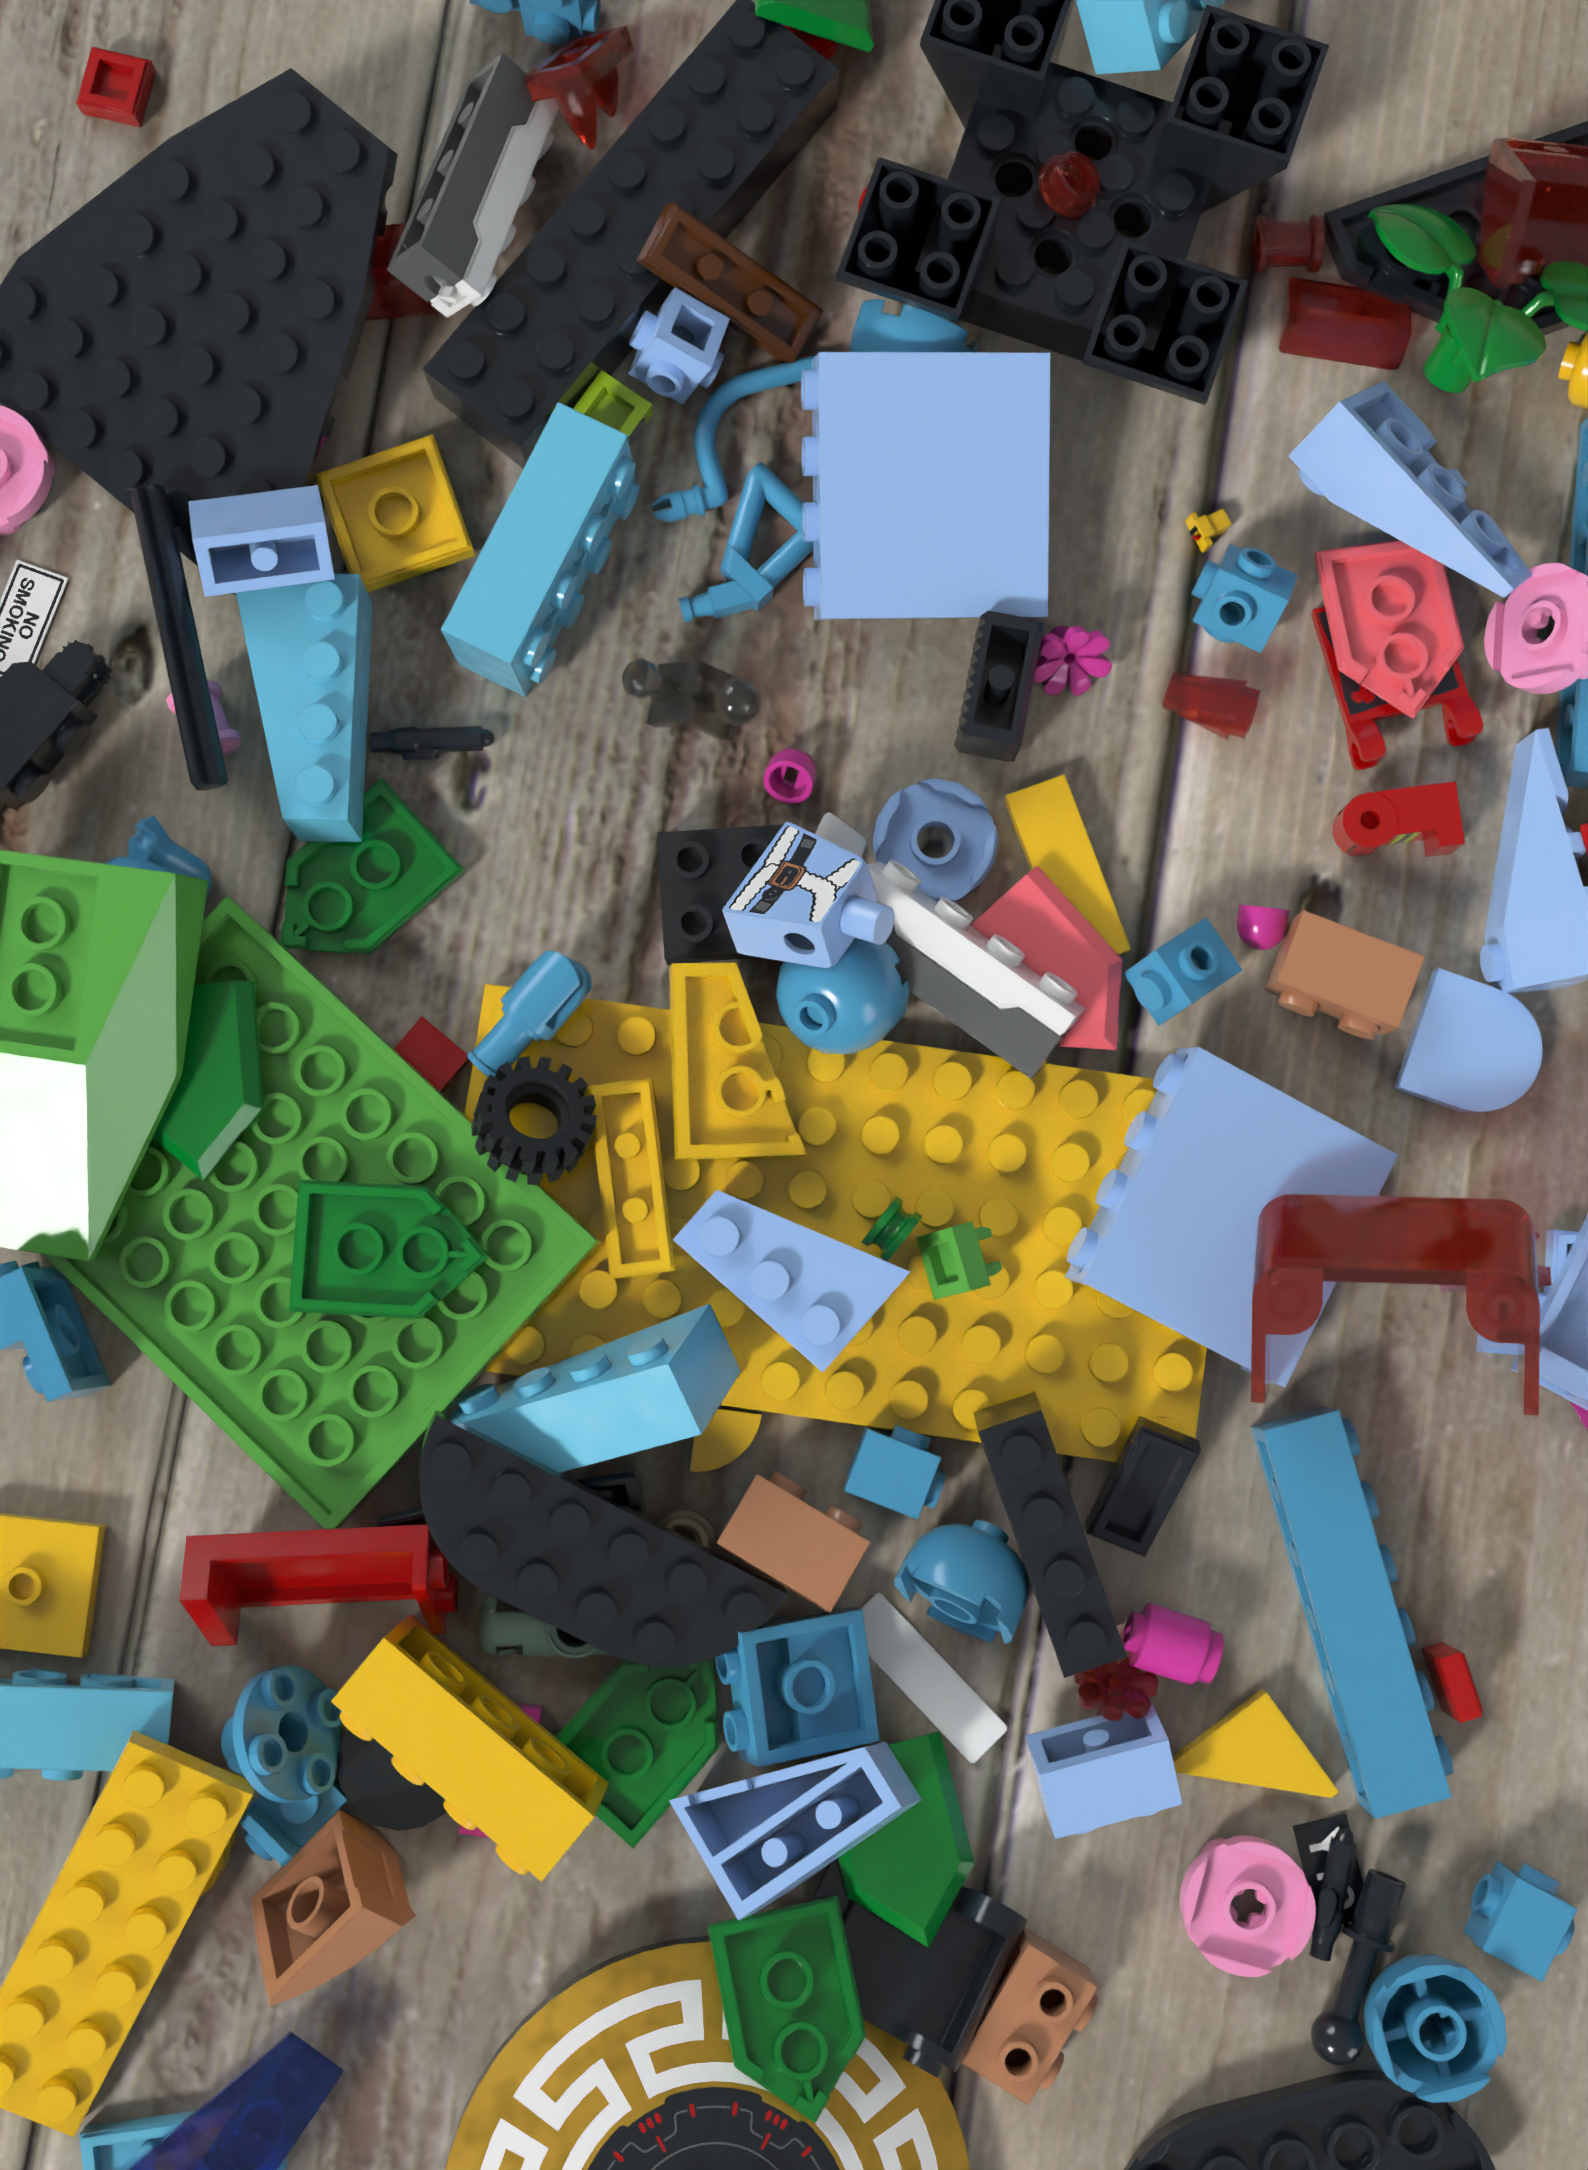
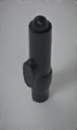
M482 726L401 727L386 732H371L370 748L372 753L402 755L403 760L439 759L442 752L483 751L484 747L493 744L495 736L490 730L483 729Z
M1348 1828L1339 1829L1335 1837H1331L1320 1893L1316 1904V1916L1309 1955L1324 1961L1331 1960L1333 1946L1342 1927L1344 1919L1343 1909L1357 1844L1354 1843L1353 1833Z

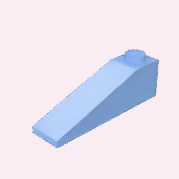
M1385 381L1339 401L1291 452L1289 458L1299 467L1298 474L1300 479L1312 492L1325 496L1331 503L1505 598L1533 575L1493 518L1478 509L1471 510L1465 502L1466 493L1464 490L1468 486L1467 482L1457 469L1450 468L1447 470L1437 463L1429 452V449L1437 440L1427 426Z
M1549 728L1533 731L1515 746L1484 934L1486 945H1483L1480 951V965L1484 979L1487 982H1492L1494 988L1502 990V994L1509 993L1514 995L1565 988L1588 980V886L1583 887L1578 870L1579 858L1583 857L1586 849L1581 833H1573L1570 828L1565 827L1562 815H1564L1568 806V790Z

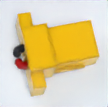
M1224 509L1198 517L1196 512H1193L1185 520L1192 539L1196 541L1202 553L1208 551L1212 546V538L1223 534L1232 525Z

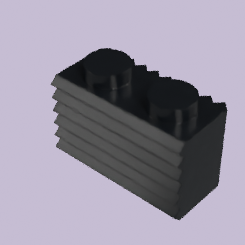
M987 611L980 616L972 648L973 652L963 696L962 711L956 732L957 736L954 743L959 753L1015 762L1022 744L1044 628L1043 622L993 611Z

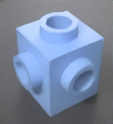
M674 287L654 315L646 310L636 325L629 345L637 349V353L628 374L647 384L657 394L670 397L684 404L698 385L708 388L714 380L723 361L724 354L718 350L730 318Z

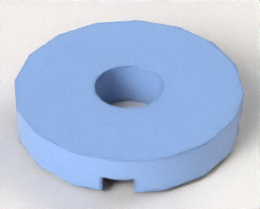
M934 778L920 781L918 784L910 785L906 789L903 788L889 798L877 817L872 848L875 862L880 861L887 865L889 860H893L905 866L921 879L918 889L936 902L941 897L958 902L978 889L992 869L997 851L998 835L993 818L980 796L960 783ZM932 826L941 827L949 833L953 843L949 854L942 858H930L920 851L917 837L925 828Z

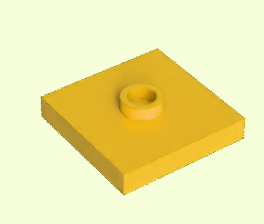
M433 434L315 474L349 574L360 575L368 593L476 556Z
M0 1513V1649L79 1658L89 1654L106 1524Z

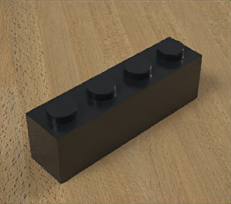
M1032 1392L973 1412L979 1437L1064 1678L1126 1658L1127 1654L1036 1393Z

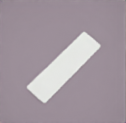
M881 1593L875 1594L861 1608L863 1609L868 1655L970 1763H975L1007 1731L1006 1724Z

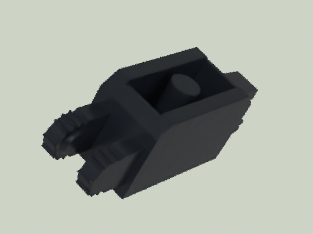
M77 640L73 643L68 642L67 646H62L63 651L57 652L43 670H40L31 661L12 663L0 677V809L7 805L18 811L24 803L28 804L36 800L48 786L50 781L49 773L65 755L69 756L77 752L88 740L91 733L90 725L98 716L87 707L103 690L102 685L108 684L107 680L111 678L109 673L112 672L105 662L106 658L101 654L96 655L93 651L94 648L90 644H84Z

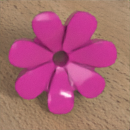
M1061 625L1053 628L1049 634L1041 639L1040 651L1043 656L1037 659L1034 681L1042 682L1043 690L1048 695L1053 696L1061 693L1066 684H1069L1073 695L1079 696L1084 694L1091 687L1089 674L1102 678L1106 677L1112 669V663L1105 655L1101 654L1110 647L1109 640L1101 631L1096 630L1088 633L1083 626L1069 628Z

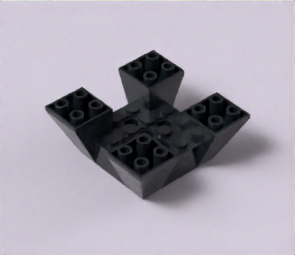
M935 0L921 37L920 47L965 128L948 179L878 157L837 270L836 281L957 322L970 323L1080 360L1084 365L1206 405L1248 280L1185 259L1202 213L1287 169L1329 45L1206 5L1174 100L1170 102L1057 64L1075 0ZM1082 156H1091V157H1094V158L1097 159V160H1096V161L1087 160V159L1083 158ZM1002 192H1014L1021 197H1008L1002 194ZM1061 211H1071L1079 217H1067ZM1127 230L1133 232L1138 237H1127L1119 231ZM1043 266L1053 267L1060 274H1047L1039 268Z

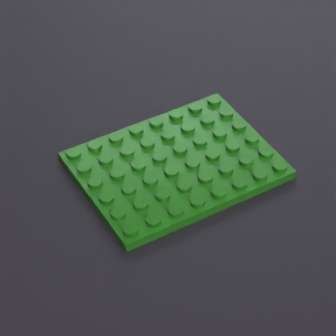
M226 896L202 923L194 985L226 981L254 982L264 1111L248 1130H244L221 1158L223 1160L207 1181L200 1179L152 1138L95 1260L83 1261L43 1255L324 1529H340L422 1440L435 1410L445 1414L600 1245L601 1241L540 1184L527 1185L528 1173L520 1172L517 1181L513 1182L505 1179L509 1169L508 1166L502 1164L496 1172L489 1168L487 1162L490 1153L487 1152L479 1156L475 1148L478 1136H472L471 1125L473 1121L236 900ZM299 1180L430 1187L490 1256L421 1319L289 1311Z

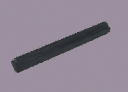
M152 484L147 487H138L133 490L131 500L190 782L199 791L217 789L227 784L228 777L169 497L165 489L160 485Z

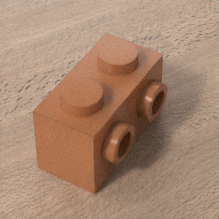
M1303 910L1288 923L1264 990L1280 996L1278 1005L1284 1009L1313 1017L1317 1010L1340 1019L1337 1027L1342 1031L1357 1037L1373 1040L1376 1033L1384 1035L1399 1029L1425 956Z
M773 1471L769 1480L756 1474L718 1539L716 1546L823 1611L831 1612L870 1544V1541L858 1535L863 1524L835 1506L829 1505L825 1514L803 1502L802 1499L807 1490L778 1472Z
M1024 1927L961 2063L1029 2105L1039 2087L1047 2090L1055 2081L1064 2060V2054L1060 2051L1072 2030L1082 2031L1093 2016L1098 2003V1996L1094 1993L1098 1987L1089 1967Z

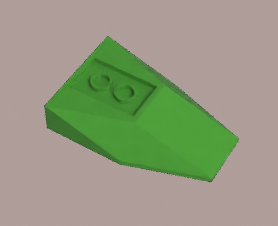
M0 850V1247L83 1261L95 1260L182 1077L207 894V880L170 872Z

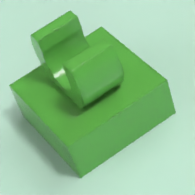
M973 1221L916 1237L934 1300L991 1285L989 1276L997 1274L1002 1269L1001 1263L996 1261L985 1264L978 1242L992 1236L990 1228H974Z

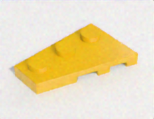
M672 963L669 967L675 1160L799 1157L807 1155L799 1133H796L785 1103L787 1099L780 1080L775 1076L762 1041L763 1034L737 963Z

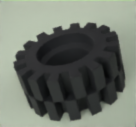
M529 1056L517 1059L514 1070L506 1062L498 1067L495 1077L490 1074L485 1081L473 1114L472 1136H478L475 1148L479 1156L487 1152L490 1153L487 1162L489 1168L496 1172L502 1164L509 1167L505 1179L516 1182L519 1173L525 1172L528 1173L527 1185H539L542 1175L546 1173L551 1183L561 1178L564 1169L570 1173L577 1166L580 1157H583L596 1126L597 1115H592L596 1103L593 1095L583 1097L588 1084L582 1077L573 1083L568 1081L572 1068L562 1063L558 1073L549 1070L552 1060L550 1058L540 1057L537 1068H531ZM520 1103L541 1105L555 1115L558 1122V1130L554 1135L545 1139L528 1137L512 1126L509 1113L513 1107Z

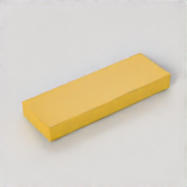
M1065 774L1006 795L1004 803L1030 871L1039 866L1119 956L1128 953L1131 947Z
M646 1078L588 1086L589 1096H594L596 1103L592 1115H597L593 1136L610 1279L676 1271L653 1079Z

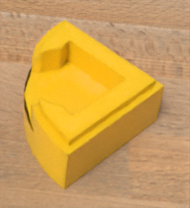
M718 1408L703 1433L694 1436L690 1471L714 1470L737 1459L753 1441L761 1422L762 1413Z

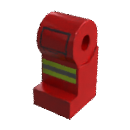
M1456 781L1382 790L1356 796L1337 813L1333 821L1332 834L1335 843L1343 852L1358 857L1373 854L1383 845L1422 840L1426 857L1453 853L1465 844Z

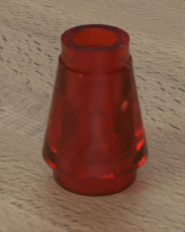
M1174 672L1170 679L1162 708L1173 711L1174 714L1229 741L1231 735L1246 739L1258 706L1261 690L1247 687L1248 680L1191 674L1183 675Z

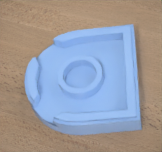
M1440 968L1433 970L1393 1089L1465 1113L1489 1112L1506 1107L1528 1091L1540 1070L1543 1048L1538 1025L1529 1010L1509 993L1502 994L1500 989Z

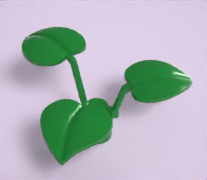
M1412 204L1380 206L1371 210L1367 218L1374 220L1377 234L1385 247L1401 263L1427 274L1446 273L1449 278V288L1444 302L1443 315L1435 327L1441 334V337L1423 365L1424 375L1439 389L1450 393H1462L1468 388L1472 380L1473 382H1479L1500 371L1524 367L1539 360L1546 349V340L1538 325L1530 317L1543 307L1554 306L1558 316L1566 324L1588 331V266L1568 261L1553 262L1547 265L1540 275V282L1547 291L1539 293L1520 311L1510 306H1503L1500 300H1493L1479 290L1461 287L1464 271L1460 265L1471 264L1476 257L1477 251L1468 234L1448 216L1436 210Z

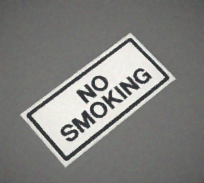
M16 560L0 600V677L12 663L29 661L33 664L35 663L69 578Z

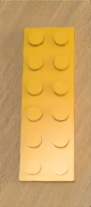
M133 1730L0 1987L1 2109L74 2137L253 1796L254 1788L247 1779Z

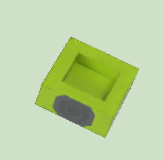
M603 370L599 372L573 408L628 435L630 446L654 414L653 405Z

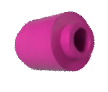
M1148 1602L1141 1613L1135 1611L1130 1613L1124 1627L1122 1643L1124 1649L1129 1651L1130 1666L1191 1686L1196 1681L1205 1684L1212 1682L1221 1661L1224 1637L1222 1633L1211 1630L1210 1623Z

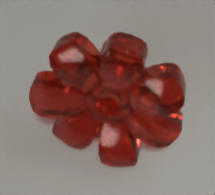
M1129 1657L1121 1659L1119 1664H1117V1661L1074 1675V1682L1081 1685L1076 1697L1079 1705L1085 1710L1098 1707L1097 1716L1102 1715L1105 1719L1112 1721L1121 1720L1124 1711L1137 1719L1145 1717L1151 1707L1149 1698L1156 1696L1159 1685L1155 1674L1142 1672L1141 1669L1130 1666Z

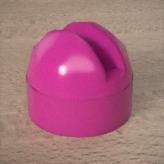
M792 747L780 750L768 763L763 777L764 786L768 793L780 802L788 804L802 802L809 797L817 776L816 764L807 752L804 753ZM788 767L798 770L795 783L784 779Z
M1239 904L1236 923L1240 939L1244 944L1256 950L1275 947L1281 942L1286 933L1290 910Z

